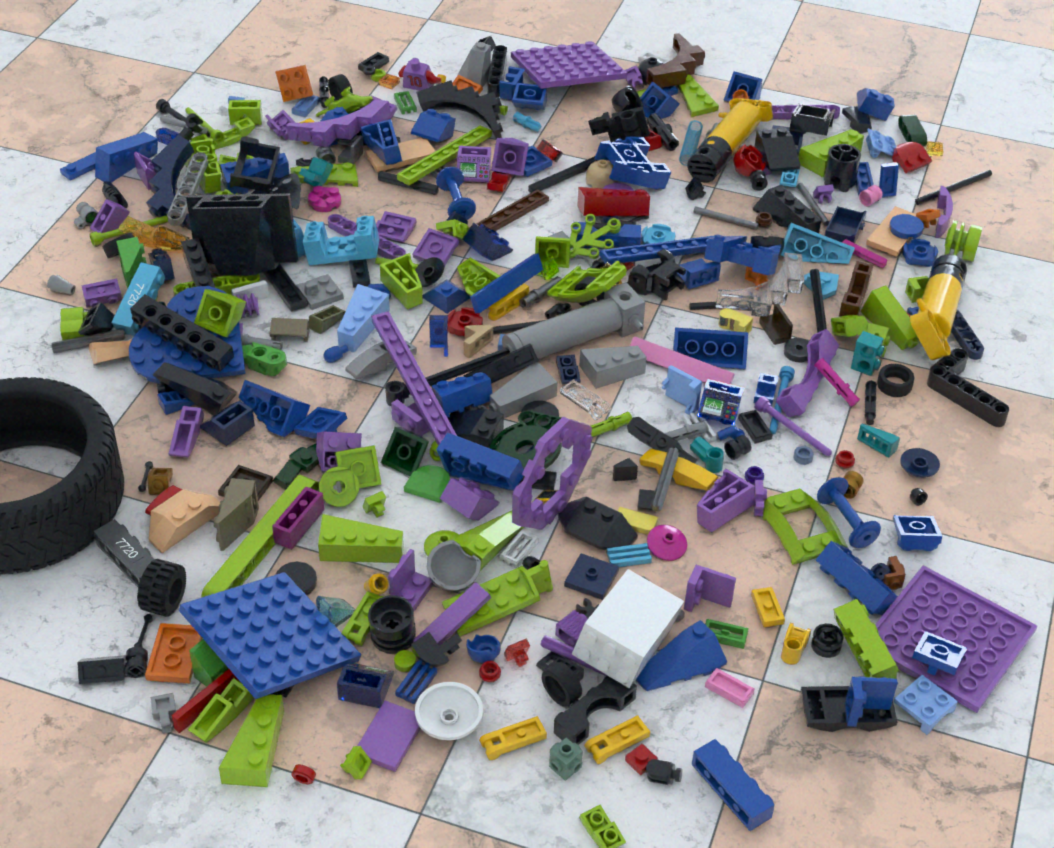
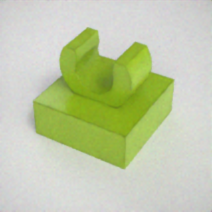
M380 491L365 498L363 509L366 513L373 511L376 518L384 515V503L386 500L384 492Z
M353 746L350 753L346 754L345 762L340 766L346 773H350L354 779H362L372 761L361 746Z

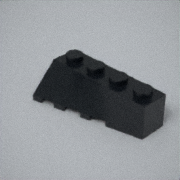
M783 185L768 189L753 207L755 212L760 211L771 214L772 219L777 221L776 224L781 227L788 228L789 224L793 223L816 233L820 232L821 219Z

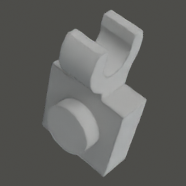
M173 693L150 697L153 719H160L163 734L172 732L170 717L176 712Z

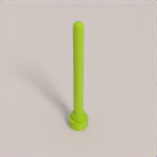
M187 107V108L185 109V112H186L188 115H189V114H192V113L196 114V113H195L191 108H189V107ZM206 121L199 124L207 128V132L211 134V138L216 144L224 141L225 135L222 131L213 129Z
M158 217L105 233L95 231L89 234L93 246H97L104 242L105 239L168 222V217Z

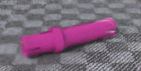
M821 358L814 364L837 390L836 393L841 395L850 407H853L860 401V398L849 388L850 385L839 377L824 358Z

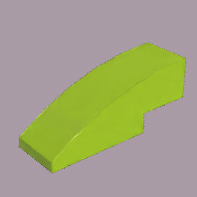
M233 678L221 695L217 693L214 695L188 730L204 742H208L236 719L254 697L242 683Z

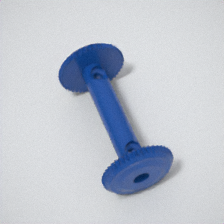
M456 167L444 168L438 173L436 184L439 189L450 191L453 202L448 207V215L450 216L456 210L468 220L475 214L476 204L472 199L462 197L459 186L464 182V174Z
M842 477L832 478L819 488L817 500L822 504L834 502L853 528V532L849 535L848 540L852 547L863 548L870 545L880 534V524L876 521L864 523L844 497L849 487L848 481Z

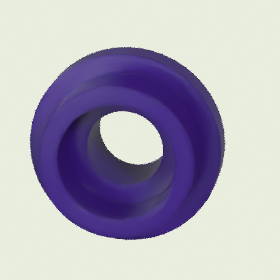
M751 466L745 472L744 477L747 482L754 484L755 480H764V473L760 467Z

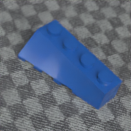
M830 541L816 559L821 565L819 568L827 575H833L835 577L834 582L841 588L846 587L850 591L848 595L854 600H860L865 605L868 613L882 616L898 596L883 581L878 578L874 579L875 574L864 565H861L863 562L858 557L852 555V551L849 548Z

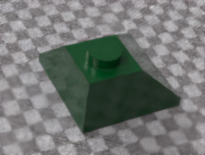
M395 427L380 463L411 476L419 468L429 441L407 429Z

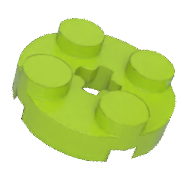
M333 467L322 475L319 482V492L323 493V499L326 504L334 507H344L356 498L359 492V481L357 476L347 468ZM337 481H340V484L345 486L340 493L333 489Z

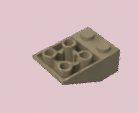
M231 478L229 486L225 487L224 500L220 501L219 515L214 518V528H217L216 541L219 542L220 551H224L255 522L259 510L255 480Z

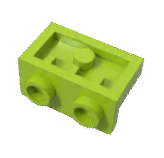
M455 219L436 223V230L458 239L469 241L470 228L467 224Z

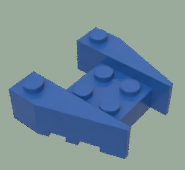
M630 136L626 137L625 140L619 138L615 142H610L609 140L600 142L594 158L595 160H608L613 164L609 176L610 179L652 189H665L672 173L665 163H651L646 156L650 145L644 137Z
M715 235V237L708 238L704 259L719 263L724 261L752 267L753 272L769 276L775 274L781 245L771 247L759 246L755 248L752 243L746 242L747 236Z

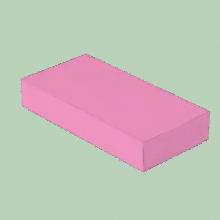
M718 668L715 669L705 682L706 688L742 708L752 697L755 690L753 687Z

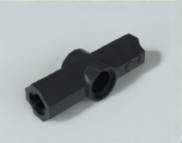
M656 113L651 114L647 118L648 126L653 132L661 136V142L666 149H669V151L675 150L679 146V141L674 136L671 125L665 124Z

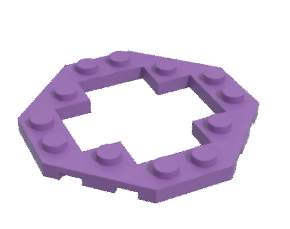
M562 417L538 440L535 446V457L533 460H528L522 473L525 478L515 487L512 494V523L521 527L542 530L547 524L553 522L559 512L564 510L592 453L590 450L592 442L591 426ZM561 442L562 447L568 450L573 446L572 464L560 475V489L544 505L537 498L531 503L533 497L532 485L545 474V458L551 452L553 453Z

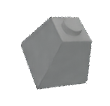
M476 42L458 75L481 85L483 88L488 81L490 71L491 45Z

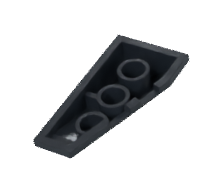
M166 362L153 374L154 377L213 416L223 410L237 394V391L219 380Z

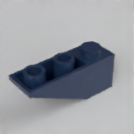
M162 248L151 250L152 253H148L151 265L161 268L165 275V280L175 279L171 258L167 252L162 250Z

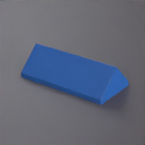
M675 327L673 351L716 367L746 369L748 332Z

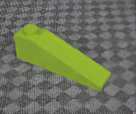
M509 511L460 534L454 541L461 545L465 553L470 556L475 555L480 559L481 571L524 527L512 523V511Z

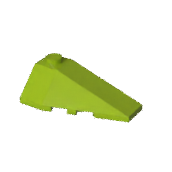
M471 257L457 266L469 296H472L500 277V275Z

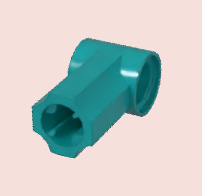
M700 436L695 438L690 444V450L706 463V470L711 473L722 471L724 451L721 448L713 447Z

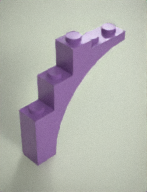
M373 100L358 111L331 120L312 123H288L286 127L289 140L313 142L314 146L328 147L336 138L351 140L361 131L360 127L385 121L391 116L389 101Z

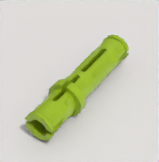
M627 411L615 417L610 416L605 421L591 425V436L595 437L611 430L616 431L619 427L627 425L632 419L630 412Z

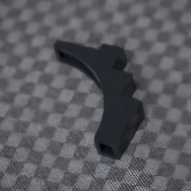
M452 80L416 92L423 112L427 111V109H454L468 112L485 122L492 130L496 139L502 138L501 132H503L501 123L497 122V120H500L498 114L501 113L499 107L502 104L500 98H496L494 92L479 96L478 91L475 92L473 86L458 91L457 85L453 86Z

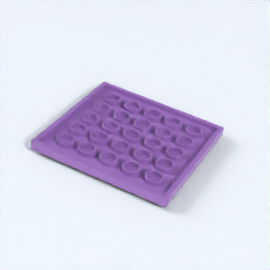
M591 41L585 42V44L572 43V45L567 46L560 44L558 47H532L530 50L517 49L511 52V58L521 68L525 69L524 72L541 89L627 79V72Z
M924 565L875 624L880 638L885 642L899 670L915 679H918L921 675L925 676L957 700L958 703L976 713L981 709L1037 629V625ZM925 631L967 648L955 675L938 669L934 676L927 673L928 664L912 658L914 650Z

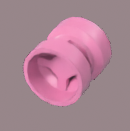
M877 185L870 186L868 189L860 192V202L864 206L872 205L882 198V190Z

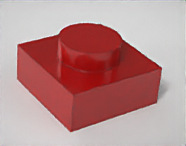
M643 743L625 756V761L640 775L646 772V766L650 760H658V757Z

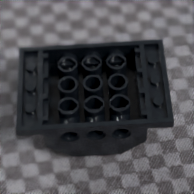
M290 194L188 195L186 197L192 239L199 238L211 272L219 276L256 275L275 269L279 263L298 261Z

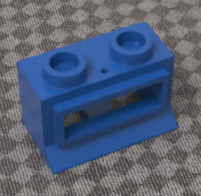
M508 67L506 80L509 82H499L500 98L506 100L513 99L516 84L523 83V72L525 69Z

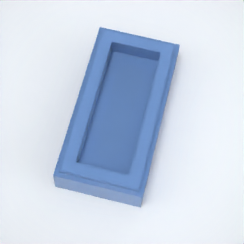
M313 95L301 98L292 108V114L307 117L320 102V97Z

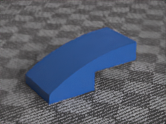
M760 373L753 403H756L760 397L764 396L773 404L779 376Z

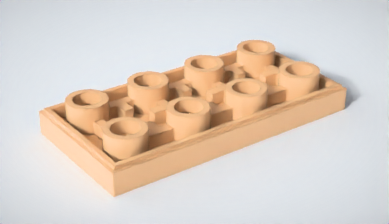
M425 138L398 143L402 161L396 164L386 165L372 150L365 151L366 157L376 172H385L388 169L413 165L435 152L432 145Z
M895 206L867 239L866 245L871 246L873 249L884 251L891 256H898L903 250L904 244L906 242L908 244L912 237L903 239L892 234L891 228H889L890 220L892 217L900 214H910L916 216V214Z

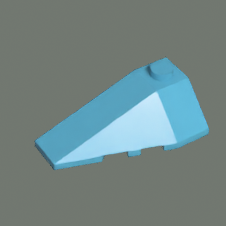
M790 223L784 236L785 244L780 256L793 261L849 264L855 248Z

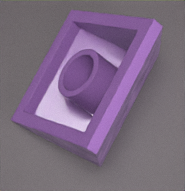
M497 138L491 171L523 176L529 144L515 138Z
M135 152L134 159L137 174L146 188L151 190L152 187L149 180L157 173L153 169L154 166L151 159Z

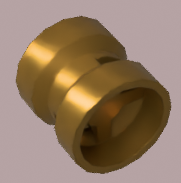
M848 471L843 477L849 484L844 497L854 498L864 480L858 472Z

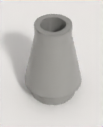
M59 275L50 276L47 282V287L53 292L73 295L76 289L75 285H72Z

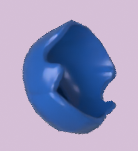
M475 635L473 641L469 639L466 641L468 655L473 661L480 664L486 661H493L500 654L501 645L495 636Z

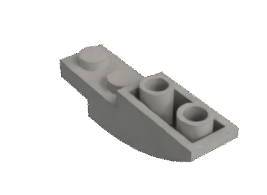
M405 340L411 353L416 355L417 348ZM382 341L356 357L346 367L345 371L355 379H361L386 370L387 363H392L393 360Z

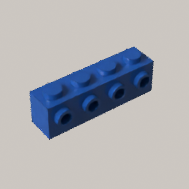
M714 739L693 751L692 766L749 831L772 818L775 806L772 798L767 794L765 795L759 788L756 780L748 776L742 765L731 757L724 745H721Z

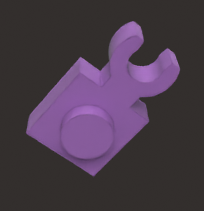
M637 66L625 70L627 72L626 81L628 85L632 84L635 90L636 85L644 87L642 75Z
M755 480L754 515L763 516V500L767 499V489L763 488V480Z

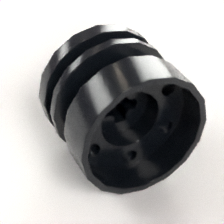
M388 595L376 600L369 609L368 621L373 645L379 651L387 654H397L399 651L407 650L416 638L414 610L411 603L405 598Z

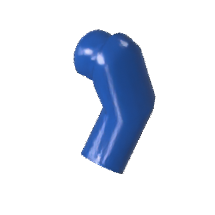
M384 284L368 285L369 288L389 294L390 299L391 292Z
M730 426L718 431L717 435L719 440L722 441L729 437L735 440L736 437L745 435V433L735 426Z

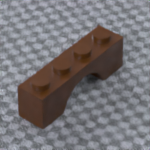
M856 261L848 291L845 292L841 303L839 317L859 315L871 281L874 265Z

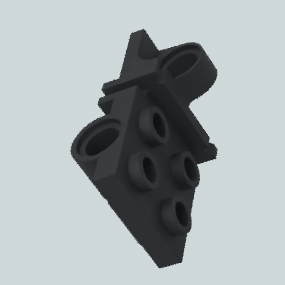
M643 107L613 113L612 118H610L608 112H605L601 117L588 120L592 136L608 132L611 142H615L619 138L625 140L626 137L650 136Z

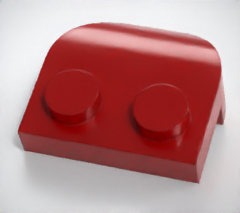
M906 142L897 145L892 156L893 162L899 163L905 174L929 165L932 162L925 148L916 142Z

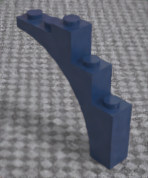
M177 135L151 160L154 166L153 169L157 174L149 180L152 187L151 191L154 195L146 203L149 207L148 211L154 217L167 216L176 195L177 180L186 161L194 153L190 141L180 135ZM187 213L180 226L191 230L189 214ZM173 216L171 218L178 219L179 216Z

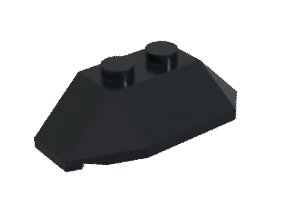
M587 496L568 502L564 510L558 514L565 533L598 549L607 550V548L632 545L638 538L637 533L621 512Z

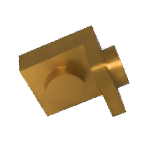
M152 468L148 474V490L150 495H159L169 488V481L173 476L172 468Z

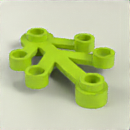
M588 214L585 217L586 226L583 237L578 242L576 240L578 233L581 232V225L578 222L572 223L570 248H573V250H570V258L581 255L597 259L599 257V250L595 247L603 249L614 248V243L611 239H606L605 241L596 239L608 232L618 233L621 230V222L616 218H612L606 226L591 234L596 219L593 214ZM585 245L592 246V248H590L589 250L583 249L582 247Z

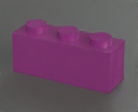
M305 487L273 524L274 543L291 550L295 547L325 510L323 493L309 487Z

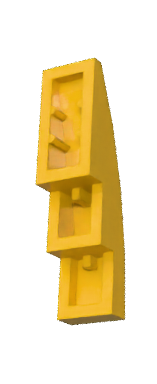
M650 448L639 459L641 466L656 468L658 475H660L667 452ZM678 457L672 478H674L677 485L708 491L714 485L718 476L695 463Z

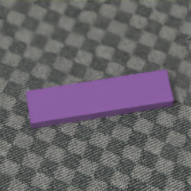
M475 582L413 641H417L430 632L440 646L491 599L490 594Z

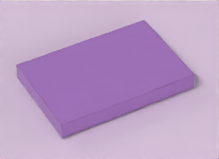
M386 700L384 701L357 745L362 747L371 759V763L396 772L421 729L416 721L415 711Z

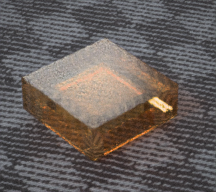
M386 74L379 80L380 86L393 89L400 83L399 77Z

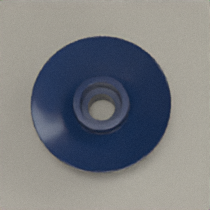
M912 448L906 450L901 455L900 463L902 468L913 476L930 477L935 475L940 468L938 457L926 449Z

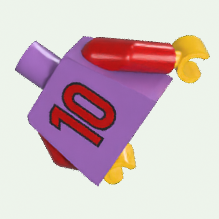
M418 58L408 61L407 65H404L398 72L399 77H403V87L420 91L432 87L434 84L446 82L445 75L438 74L435 76L430 66L420 63Z

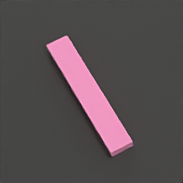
M635 336L630 346H638L647 357L646 361L667 369L672 365L704 383L725 391L729 390L735 376L730 371Z

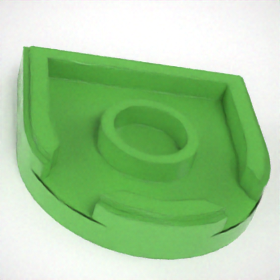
M422 466L412 473L404 486V492L440 503L442 501L440 497L450 481L449 474L439 466Z

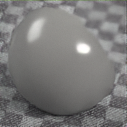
M449 540L440 543L432 549L427 557L426 567L431 581L438 588L457 592L467 589L474 583L480 573L481 561L475 555L470 556L465 553L461 545L456 541Z

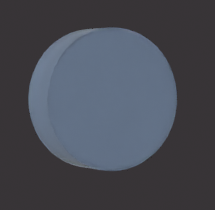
M800 446L795 449L793 458L797 463L806 465L812 462L814 453L809 447Z

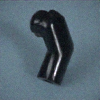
M558 303L546 311L545 316L547 319H550L556 315L571 311L572 307L568 303Z

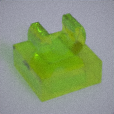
M548 256L541 262L543 270L538 275H543L544 280H550L559 272L553 256Z

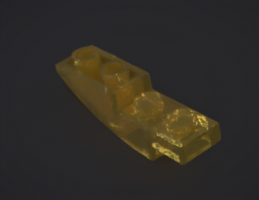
M129 216L119 226V231L126 234L132 233L134 237H138L139 244L143 243V246L153 249L162 248L165 251L182 250L181 241L190 240L189 237L160 224L155 228Z

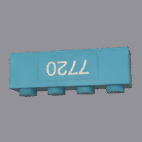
M140 263L111 322L116 330L123 329L125 334L133 336L140 330L139 325L132 320L130 308L144 294L154 300L157 298L158 290L165 281V275L160 267Z

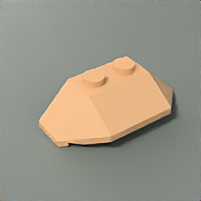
M185 489L181 490L151 510L149 542L161 553H164L219 514L220 502L212 495Z

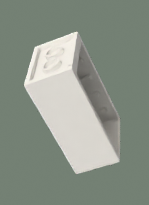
M628 569L585 622L572 655L630 688L671 631L684 601Z

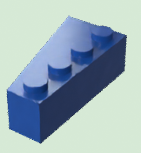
M142 132L96 147L95 177L103 182L108 181L112 183L136 167L135 152L147 158L157 154L158 138Z
M280 153L275 173L277 178L289 174V164L285 153ZM259 157L246 159L241 175L268 179L272 160ZM237 162L220 164L225 189L233 194L240 192L241 194L248 193L249 189L237 186L230 188V175L234 173Z
M447 432L436 449L449 476L461 477L469 481L473 480L478 483L514 491L523 478L522 473L524 469L520 460Z

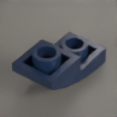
M575 354L556 356L561 383H580Z

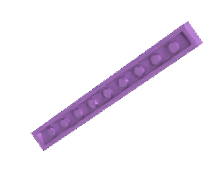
M389 311L371 316L373 325L439 446L447 432L456 435L453 427Z

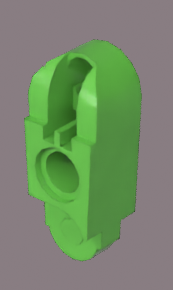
M252 342V345L242 346L244 363L248 364V368L264 375L276 376L287 365L286 354L282 350Z

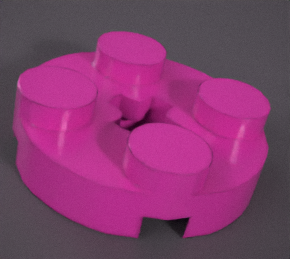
M313 187V191L308 195V205H311L313 210L317 212L332 211L331 208L334 207L337 209L341 205L339 189L336 187Z

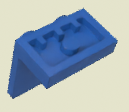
M700 258L680 264V266L686 269L685 275L677 273V276L685 281L684 285L688 289L719 281L721 264L715 261L706 263Z
M864 676L852 677L845 701L847 726H857L858 718H862L863 709L889 710L897 688V679Z

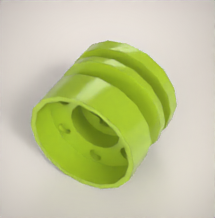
M954 220L946 236L944 245L945 255L950 254L951 249H954L953 255L956 256L959 251H963L962 259L974 262L983 227L971 224L969 230L965 231V223L962 222L959 230L956 229L958 221Z

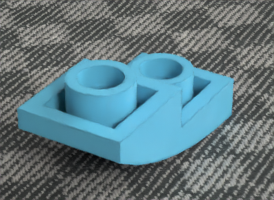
M800 169L783 170L780 185L796 188Z

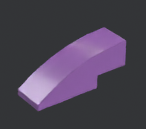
M182 407L180 419L176 421L168 453L169 456L186 458L190 456L200 433V425L203 423L204 413L202 408Z

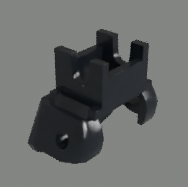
M661 249L657 252L661 263L648 267L642 265L635 266L628 276L627 283L637 294L647 295L654 293L666 301L671 290L676 287L681 290L684 288L685 281L680 279L677 273L685 275L686 269L675 263V258L670 251Z

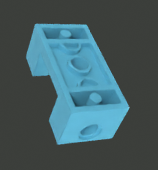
M374 216L358 217L356 221L357 231H355L354 235L346 237L328 238L324 222L313 221L307 223L303 246L308 264L318 265L377 258L379 234Z

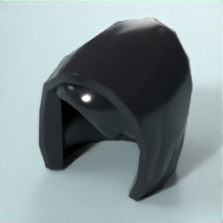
M631 86L624 87L611 99L612 106L616 112L643 107V102L638 93Z

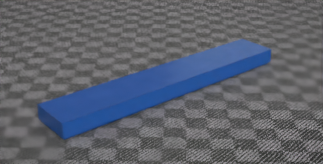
M539 254L531 255L470 296L475 313H481L541 272L543 267Z

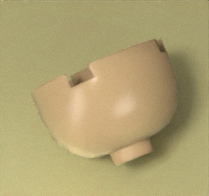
M598 160L590 164L586 172V184L592 185V188L603 189L606 185L618 183V181L609 178L613 164L606 160Z

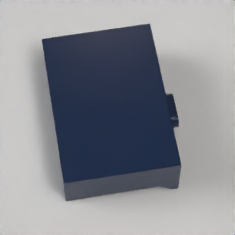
M837 206L825 230V236L839 242L847 239L855 243L861 230L865 227L867 211L858 212Z

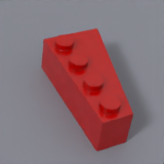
M578 187L577 206L583 216L593 214L594 216H649L650 195L642 189L631 191L626 189Z

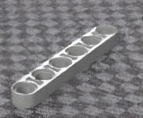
M196 153L192 156L167 214L168 222L173 226L181 225L188 212L187 196L181 194L189 193V195H195L208 165L205 153ZM203 159L204 161L197 162L196 160ZM194 170L199 171L198 173H192ZM190 181L195 182L194 184H187ZM179 204L185 205L183 207H177V205ZM179 216L178 219H172L171 217Z

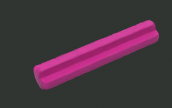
M847 239L842 242L855 248L854 255L880 268L886 266L888 261L886 258Z

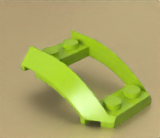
M616 261L609 268L604 269L588 268L583 270L581 266H577L548 290L547 295L555 300L565 302H586L597 297L602 292L610 290L612 286L626 275L627 270L624 265H620V261ZM588 276L596 278L586 289L574 291L576 285Z
M795 489L765 499L762 518L771 525L778 535L785 551H788L792 559V565L817 558L830 541L848 548L831 515L818 501L802 489ZM812 508L828 532L798 540L794 530L783 515Z

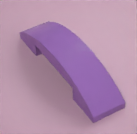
M940 186L937 199V208L944 209L943 215L938 217L935 238H940L948 229L953 210L952 197L944 186Z

